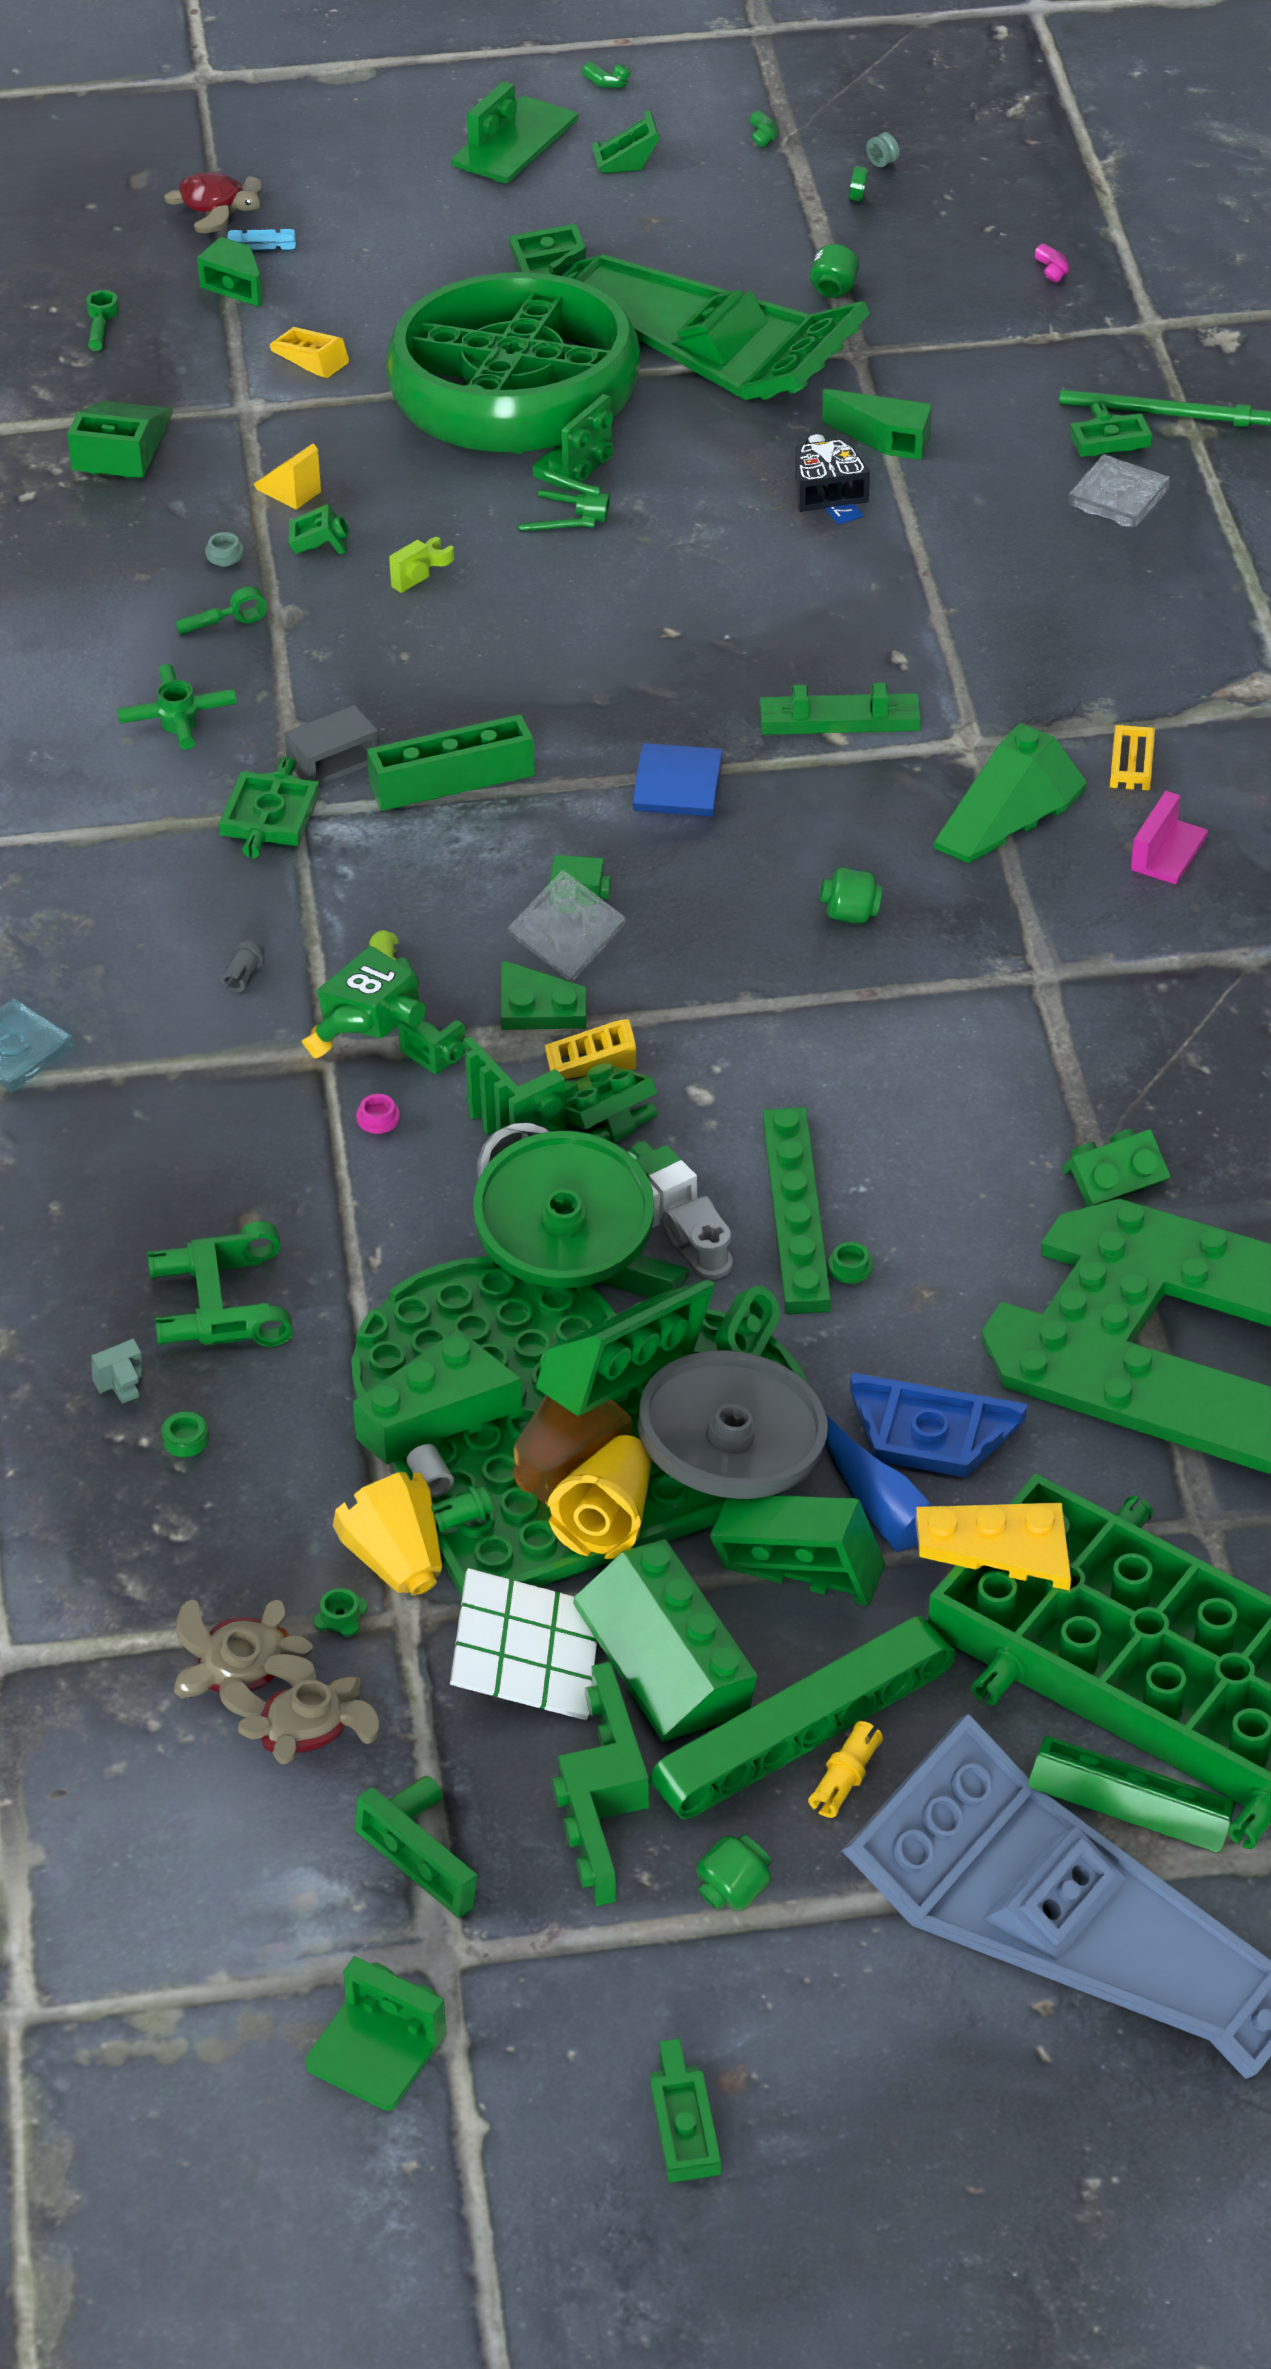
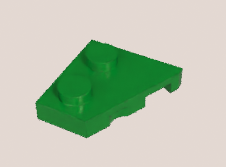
M576 223L509 236V249L519 272L559 275L577 261L586 258V246Z
M508 961L501 962V1030L586 1028L585 986Z

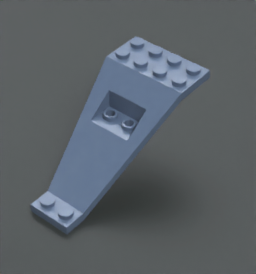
M969 1714L960 1718L843 1848L842 1852L911 1926L1207 2039L1245 2079L1257 2075L1271 2057V1960L1049 1795L1031 1789L1028 1784L1029 1778ZM1072 1871L1076 1872L1079 1876V1885L1073 1880ZM1043 1905L1049 1908L1051 1919L1044 1914Z

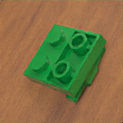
M604 1063L590 1068L587 1071L588 1075L577 1081L565 1082L567 1124L585 1130L598 1124L599 1127L588 1132V1134L604 1138L612 1143H617L634 1134L636 1127L658 1116L655 1105L650 1101L631 1111L629 1107L657 1094L653 1078L650 1076L636 1073L633 1070L619 1068L610 1063Z

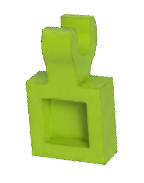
M433 537L426 544L417 539L390 555L391 587L403 593L430 577L429 567H441L451 564L454 561V547L450 545L441 550V539Z

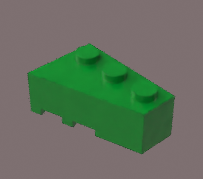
M776 1495L752 1499L726 1498L710 1534L724 1569L782 1584L784 1577L812 1584L810 1592L822 1595L826 1594L828 1588L855 1595L854 1603L866 1607L870 1605L886 1565L862 1504L856 1498Z

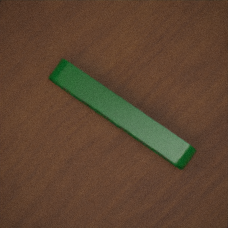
M913 1617L667 1755L653 1768L649 1778L650 1783L679 1818L683 1820L693 1818L848 1730L856 1722L869 1718L937 1679L954 1662L955 1650L924 1617Z

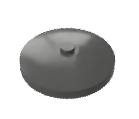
M706 1351L690 1354L670 1362L655 1373L647 1383L641 1396L638 1413V1431L641 1442L651 1459L664 1472L690 1488L726 1498L752 1499L767 1497L787 1491L803 1482L816 1469L822 1458L828 1431L827 1416L823 1404L814 1390L801 1377L772 1360L737 1351Z

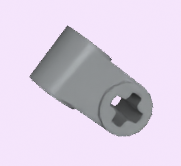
M702 1196L664 1211L663 1222L669 1239L681 1251L699 1277L716 1280L727 1276L731 1272L733 1258L728 1251V1245L731 1242V1231L707 1196Z

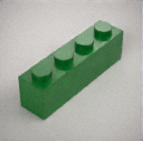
M521 714L367 749L369 786L381 811L535 776L533 737Z

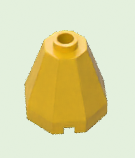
M398 1472L369 1484L354 1494L358 1503L350 1510L345 1502L335 1510L333 1528L340 1541L397 1593H411V1595L416 1596L427 1592L436 1585V1577L441 1573L442 1562L434 1512L431 1509L430 1488L421 1473H413V1478L410 1480L406 1472Z

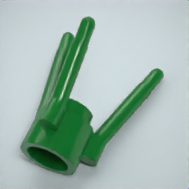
M546 470L543 473L544 477L581 492H579L578 496L539 490L538 496L576 504V515H581L582 518L519 524L518 530L537 531L571 527L595 528L596 522L606 523L610 505V493L600 492V487L586 485Z

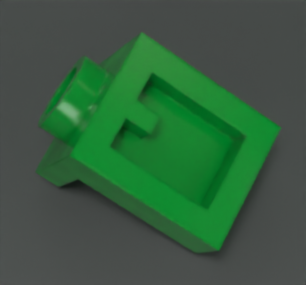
M329 503L289 520L288 545L296 555L308 549H316L327 541L332 544L339 555L347 552V537L350 535L348 524L343 516L336 515Z
M423 1020L417 1026H410L403 1022H400L398 1025L400 1051L436 1075L450 1064L458 1062L466 1053V1048L463 1046L465 1025L459 1020H455L442 1031H438L433 1024Z

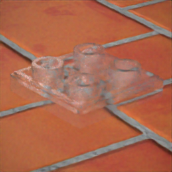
M1103 454L1070 491L1068 504L1078 507L1088 514H1098L1115 520L1122 526L1136 527L1169 489L1170 477Z
M562 869L507 929L510 936L568 981L573 982L626 925V917Z

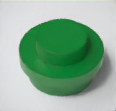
M844 1242L838 1245L830 1255L828 1270L832 1277L840 1282L848 1284L859 1283L869 1278L872 1274L873 1258L862 1244Z

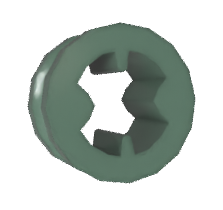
M887 132L869 139L866 144L867 155L870 161L877 167L882 168L888 165V163L896 161L899 157L898 144L894 137Z

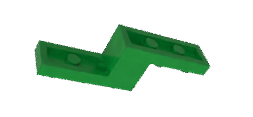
M611 1661L592 1665V1686L585 1687V1697L591 1717L599 1715L602 1724L597 1726L600 1747L559 1755V1776L551 1778L556 1806L558 1808L565 1806L569 1816L563 1818L568 1845L570 1848L578 1846L581 1855L580 1858H576V1868L582 1889L591 1888L596 1906L616 1902L615 1870L599 1819L649 1808V1778Z

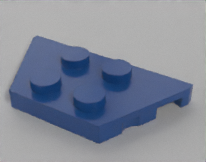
M852 1373L850 1377V1391L871 1453L883 1463L967 1478L1026 1421L1028 1404L857 1373Z

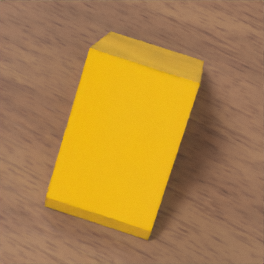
M314 443L253 485L258 491L296 510L321 493L318 448Z

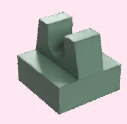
M134 1339L91 1355L92 1380L99 1393L113 1389L122 1404L139 1397L135 1384L139 1383L138 1378L142 1377L141 1351Z

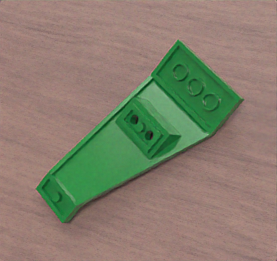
M604 254L579 260L562 275L563 277L589 284L614 299L628 315L638 340L743 400L760 397L761 400H766L779 392L788 391L789 394L805 388L808 385L807 380L811 375L825 367V361L829 356L843 348L842 343L847 337L861 329L860 324L870 314L865 301L808 314L756 299L752 290L743 293L740 289L728 291Z

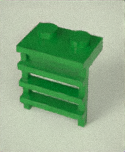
M471 1036L463 1039V1046L469 1051L465 1053L468 1112L473 1120L479 1117L482 1118L483 1131L487 1135L508 1125L531 1123L545 1128L549 1132L567 1131L565 1078L556 1069L518 1087Z

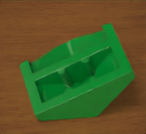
M650 110L644 112L645 118L602 144L598 141L592 144L596 163L601 173L642 170L660 139L654 116Z

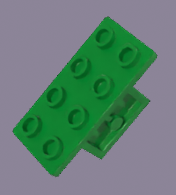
M503 81L467 112L468 144L451 158V165L469 173L491 178L496 182L509 183L578 120V112L524 95L515 100L514 84Z

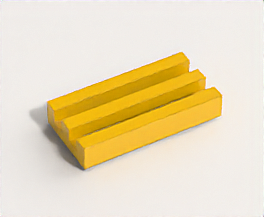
M1115 725L1110 788H1118V782L1126 783V789H1134V783L1142 784V790L1150 791L1155 728ZM1122 735L1130 736L1127 771H1119ZM1138 737H1146L1143 773L1135 772Z

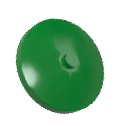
M545 1132L526 1137L511 1144L489 1162L475 1188L473 1201L474 1225L478 1239L486 1253L496 1264L511 1275L544 1287H583L613 1277L628 1267L642 1252L649 1240L653 1227V1190L640 1164L615 1143L583 1132Z

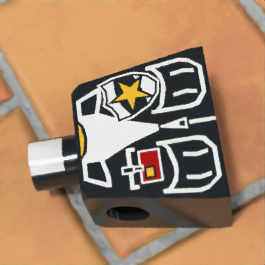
M816 434L810 436L805 444H799L796 447L795 479L798 509L800 512L869 502L870 471L848 440L835 439L826 441L824 436Z

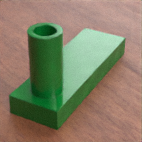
M423 1776L390 1799L385 1798L373 1787L357 1796L355 1832L458 1919L473 1909L477 1874L413 1821V1819L442 1800L441 1789L433 1778Z

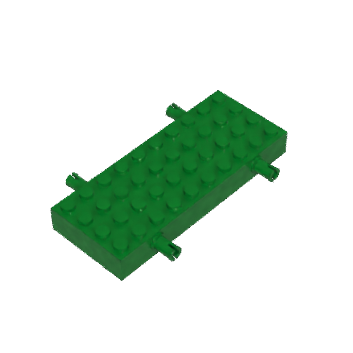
M1035 1473L1009 1504L1062 1503L1071 1576L1070 1591L1054 1588L1053 1581L1029 1575L1027 1581L1008 1577L1009 1571L983 1565L975 1570L955 1565L930 1594L928 1622L949 1644L988 1665L978 1679L974 1680L971 1684V1691L978 1701L982 1702L990 1692L991 1695L986 1700L985 1705L995 1706L1015 1680L1245 1806L1236 1820L1229 1825L1227 1829L1228 1835L1234 1843L1239 1845L1247 1834L1249 1837L1243 1843V1848L1254 1849L1259 1839L1271 1825V1597L1141 1529L1153 1516V1509L1145 1499H1142L1140 1504L1134 1509L1133 1506L1138 1502L1139 1496L1131 1495L1125 1500V1503L1118 1512L1113 1514Z

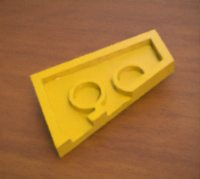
M1062 1503L916 1507L919 1557L975 1570L983 1565L1009 1571L1008 1577L1027 1581L1029 1575L1053 1581L1054 1588L1070 1591L1071 1576Z

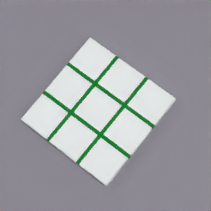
M468 1568L465 1573L450 1685L587 1720L589 1710L585 1697V1687L592 1686L591 1666L595 1663L597 1640L573 1603V1596Z

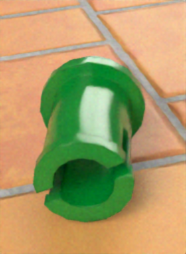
M472 1484L468 1485L466 1492L435 1504L432 1503L431 1506L432 1512H434L435 1524L437 1523L436 1529L438 1533H443L447 1529L476 1518L479 1521L486 1520L485 1515L493 1512L491 1501L483 1485L476 1488Z

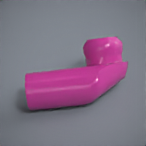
M1041 244L1037 247L1034 257L1047 266L1044 269V274L1051 281L1059 282L1062 276H1066L1069 272L1068 259L1064 254L1046 244Z

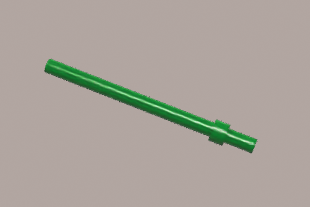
M1061 389L1059 404L1091 407L1095 402H1098L1100 406V401L1106 404L1107 409L1227 421L1234 422V426L1249 427V424L1271 426V411L1251 409L1252 405L1236 404V407L1063 389Z

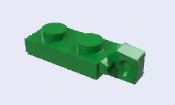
M680 2038L659 2041L661 2071L650 2072V2091L668 2183L721 2175V2159L703 2071H699L698 2065L685 2067Z

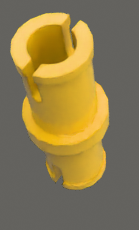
M865 1721L856 1722L852 1733L840 1752L833 1753L826 1763L828 1771L815 1792L808 1799V1803L813 1810L818 1807L821 1801L824 1802L818 1812L820 1815L828 1818L836 1817L840 1806L852 1787L860 1785L866 1775L864 1768L876 1748L883 1741V1735L879 1729L873 1733L871 1738L868 1737L874 1725Z

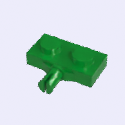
M1100 401V406L1098 402L1091 406L1094 419L1070 424V437L1080 457L1098 456L1119 451H1133L1152 446V433L1142 413L1125 416L1111 415L1106 408V404Z

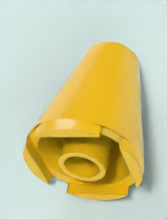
M620 1435L613 1438L562 1480L551 1493L548 1499V1507L550 1506L552 1515L549 1519L551 1529L557 1538L572 1551L589 1557L591 1552L606 1554L603 1559H614L623 1551L630 1550L634 1545L641 1529L652 1459L646 1452L640 1439L629 1435Z

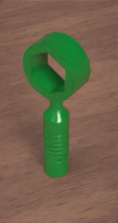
M109 290L94 291L86 298L88 315L93 318L88 343L92 351L102 349L106 320L115 317L119 312L117 295Z
M242 587L231 596L230 607L222 610L213 608L176 620L175 625L179 636L220 623L225 616L232 614L241 623H254L265 615L267 603L261 591L256 587ZM251 599L257 600L255 607L244 611L240 610L242 602Z

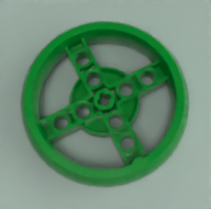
M506 272L482 275L451 283L427 294L414 303L403 314L393 330L387 348L386 374L391 393L398 407L424 433L443 442L473 450L522 452L562 445L561 431L563 427L603 394L611 396V412L613 413V418L616 417L634 391L640 370L641 352L637 334L628 315L614 299L603 291L584 282L553 274ZM561 337L580 342L589 347L564 344ZM431 373L461 377L466 386L446 381Z

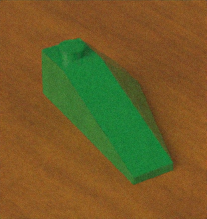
M1019 722L997 746L934 841V849L970 863L1005 844L1006 837L1022 828L1029 831L1037 826L1038 819L1050 813L1057 816L1066 811L1086 789L1087 781L1054 736Z

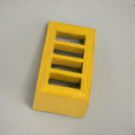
M292 327L270 344L272 352L323 378L331 377L349 363L343 338Z
M629 1019L611 1022L545 1045L549 1071L556 1069L565 1079L587 1076V1071L590 1068L604 1063H610L613 1066L626 1070H636V1044ZM586 1053V1056L579 1058V1054ZM569 1056L570 1061L562 1063L561 1057Z

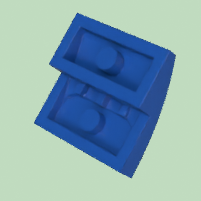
M643 743L636 776L633 810L714 817L723 749Z

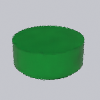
M854 167L848 200L855 202L863 200L868 176L866 167Z
M189 1411L175 1413L168 1417L161 1427L163 1446L167 1452L174 1456L191 1457L202 1452L208 1445L209 1432L207 1422L197 1413Z

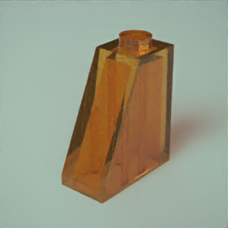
M546 1395L513 1447L515 1467L513 1475L517 1484L526 1493L532 1492L545 1505L548 1504V1499L555 1487L608 1442L620 1435L632 1436L631 1416L613 1400H610L577 1417Z

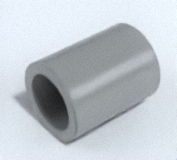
M424 1444L410 1452L407 1457V1464L412 1473L422 1474L430 1488L431 1498L439 1497L451 1489L454 1478L434 1445Z

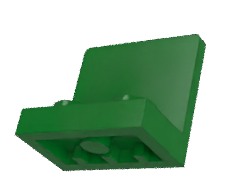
M601 395L563 427L561 431L562 445L555 446L533 465V477L570 491L573 488L544 477V471L549 470L583 482L592 471L611 458L614 449L612 443L613 413L611 412V396Z

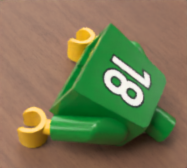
M369 946L319 987L317 994L323 1021L314 1026L311 1035L301 1041L310 1055L316 1059L327 1053L334 1045L332 1040L341 1033H360L375 1038H382L396 1028L400 1022L410 1026L419 1025L425 1016L426 1007L424 1003L420 1002L417 989L419 979L411 962L404 957L393 960L375 947Z

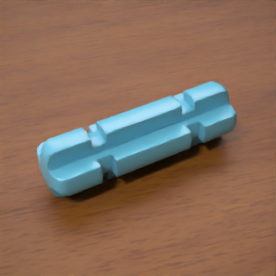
M275 229L247 230V233H243L242 230H230L227 235V239L248 245L252 251L276 250V247H281V250H294L296 247V234L293 229H280V233H276Z

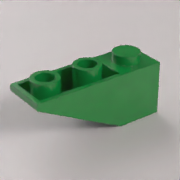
M824 388L822 422L885 455L922 460L931 435L932 404Z

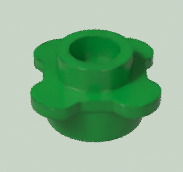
M345 1588L332 1589L322 1596L320 1601L321 1611L313 1617V1625L319 1631L330 1629L341 1633L345 1637L353 1636L359 1631L358 1621L360 1616L368 1610L367 1602L364 1598L357 1597L351 1590Z

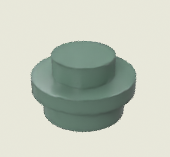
M229 532L214 534L210 537L205 548L208 561L222 567L233 565L244 554L243 545L238 537Z

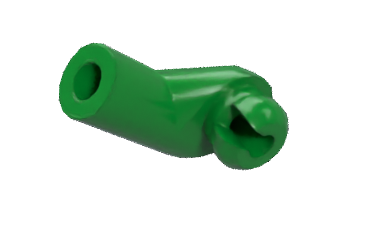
M587 62L582 68V75L600 88H623L629 83L628 78L631 75V71L628 67L617 64L614 66L613 72L610 73L593 62Z
M761 110L755 111L751 115L750 124L757 129L752 133V139L759 147L764 148L770 141L773 142L778 137L779 127L776 122Z

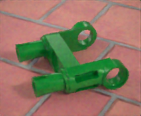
M255 1221L245 1225L237 1234L191 1239L192 1242H187L188 1247L147 1251L151 1280L158 1277L191 1273L192 1278L196 1277L200 1307L195 1308L196 1312L163 1317L155 1316L158 1346L198 1339L200 1344L204 1343L205 1345L254 1339L259 1345L276 1347L286 1343L292 1337L291 1316L282 1307L269 1306V1303L223 1308L218 1270L262 1265V1261L273 1258L280 1251L279 1232L272 1223ZM260 1238L271 1241L262 1247L249 1245L253 1240ZM269 1321L282 1322L279 1327L273 1329L260 1327Z

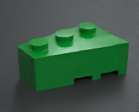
M456 1329L352 1402L356 1440L386 1465L407 1458L410 1452L418 1446L432 1444L437 1447L441 1445L442 1438L464 1430L467 1431L468 1435L482 1431V1424L503 1416H507L509 1420L523 1416L521 1378L459 1329Z

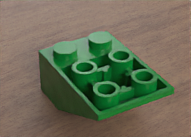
M100 401L77 412L67 433L72 470L91 474L119 475L126 478H144L173 414V409Z

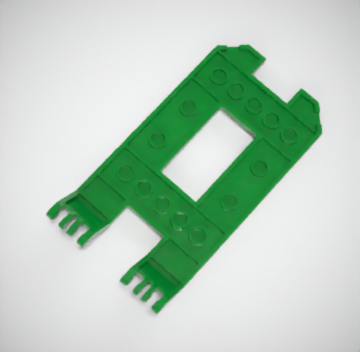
M1120 1198L1060 1214L1041 1242V1256L1072 1265L1074 1268L1045 1312L1040 1314L1001 1301L981 1331L982 1345L988 1357L991 1356L997 1368V1375L1003 1388L1271 1474L1270 1386L1134 1344V1341L1164 1294L1271 1327V1244Z

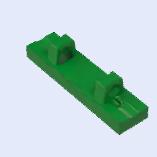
M872 683L871 694L808 696V685H792V696L760 697L761 735L920 731L918 693L888 694L887 683Z

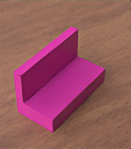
M1165 791L1135 836L1131 861L1132 871L1175 885L1179 882L1208 836V829L1178 820L1181 795Z

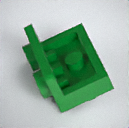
M1133 1128L1121 1131L1109 1138V1144L1098 1148L1095 1142L1081 1145L1070 1151L1072 1157L1061 1166L1064 1175L1073 1173L1087 1207L1125 1197L1164 1183L1171 1178L1151 1129L1135 1134Z

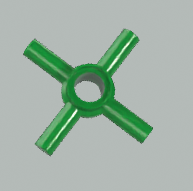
M163 664L159 668L162 684L157 689L158 699L156 702L117 708L116 710L119 724L160 718L161 726L164 730L176 733L180 748L189 750L195 745L191 729L196 724L195 714L197 711L235 705L237 702L234 689L193 695V688L188 682L177 680L174 667L171 664Z

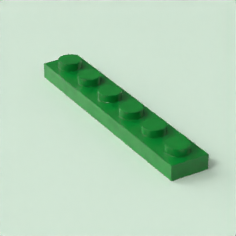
M806 1107L763 1109V1130L785 1314L830 1312L831 1298Z

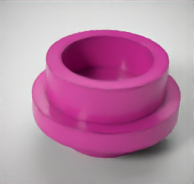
M372 1094L365 1097L357 1109V1123L366 1132L373 1134L386 1133L398 1125L400 1111L391 1097L384 1094Z

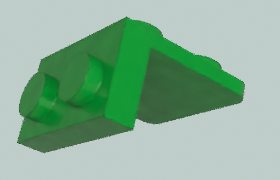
M353 1956L343 1970L346 2001L307 2054L305 2066L310 2074L382 2110L390 2111L397 2107L447 2034L444 1999L440 1998L433 1989L426 1985H414L395 1976L389 1968L380 1963L374 1962L370 1964Z

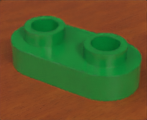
M754 1286L740 1292L735 1297L716 1333L718 1351H737L757 1356L761 1355L780 1318L778 1302L770 1290L763 1286Z

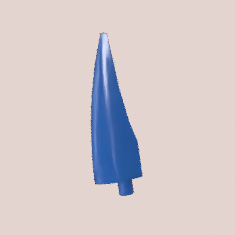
M826 1414L828 1422L826 1444L842 1478L853 1497L860 1500L864 1512L872 1525L896 1552L909 1550L918 1545L916 1507H930L933 1505L904 1474L889 1467L854 1442Z

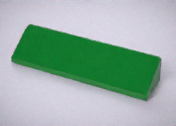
M1049 1736L1043 1737L1028 1782L1031 1789L1213 1852H1220L1222 1850L1236 1803L1232 1799Z

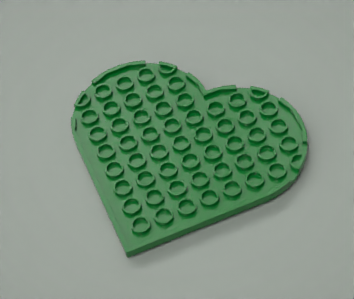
M490 1256L470 1257L439 1264L423 1270L393 1287L389 1291V1298L377 1310L371 1309L363 1320L356 1335L357 1343L351 1359L353 1388L357 1399L456 1329H459L521 1378L523 1416L509 1420L507 1416L500 1417L482 1424V1431L468 1435L467 1431L464 1430L442 1438L441 1445L436 1447L452 1474L454 1483L445 1494L431 1498L432 1503L435 1504L466 1492L468 1485L472 1484L475 1488L483 1485L493 1512L485 1515L486 1520L479 1521L476 1518L447 1529L443 1533H438L437 1531L441 1562L461 1599L465 1573L468 1568L541 1587L614 1560L603 1559L606 1554L593 1552L587 1557L565 1546L551 1529L549 1519L552 1515L550 1506L548 1507V1499L562 1480L613 1438L620 1435H629L640 1439L638 1413L641 1396L649 1382L647 1381L579 1417L537 1389L536 1384L541 1371L539 1366L540 1359L548 1347L553 1344H559L575 1336L581 1330H587L605 1321L608 1317L618 1314H615L608 1302L589 1285L576 1288H552L532 1284L511 1275L496 1264ZM707 1309L693 1354L718 1351L716 1333L727 1313ZM771 1336L760 1356L785 1366L808 1384L801 1367L791 1353ZM407 1458L390 1463L394 1474L406 1472L410 1480H412L413 1473L407 1464ZM652 1460L641 1529L631 1549L666 1539L668 1542L715 1525L726 1497L715 1496L690 1488L669 1476Z

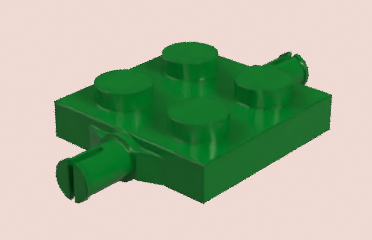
M286 756L281 757L274 773L260 774L241 771L219 821L220 836L247 839L242 852L248 858H250L251 854L252 858H257L264 842L299 846L320 795L319 781L304 780L292 776L293 770L296 767V761L291 757H288L287 761Z

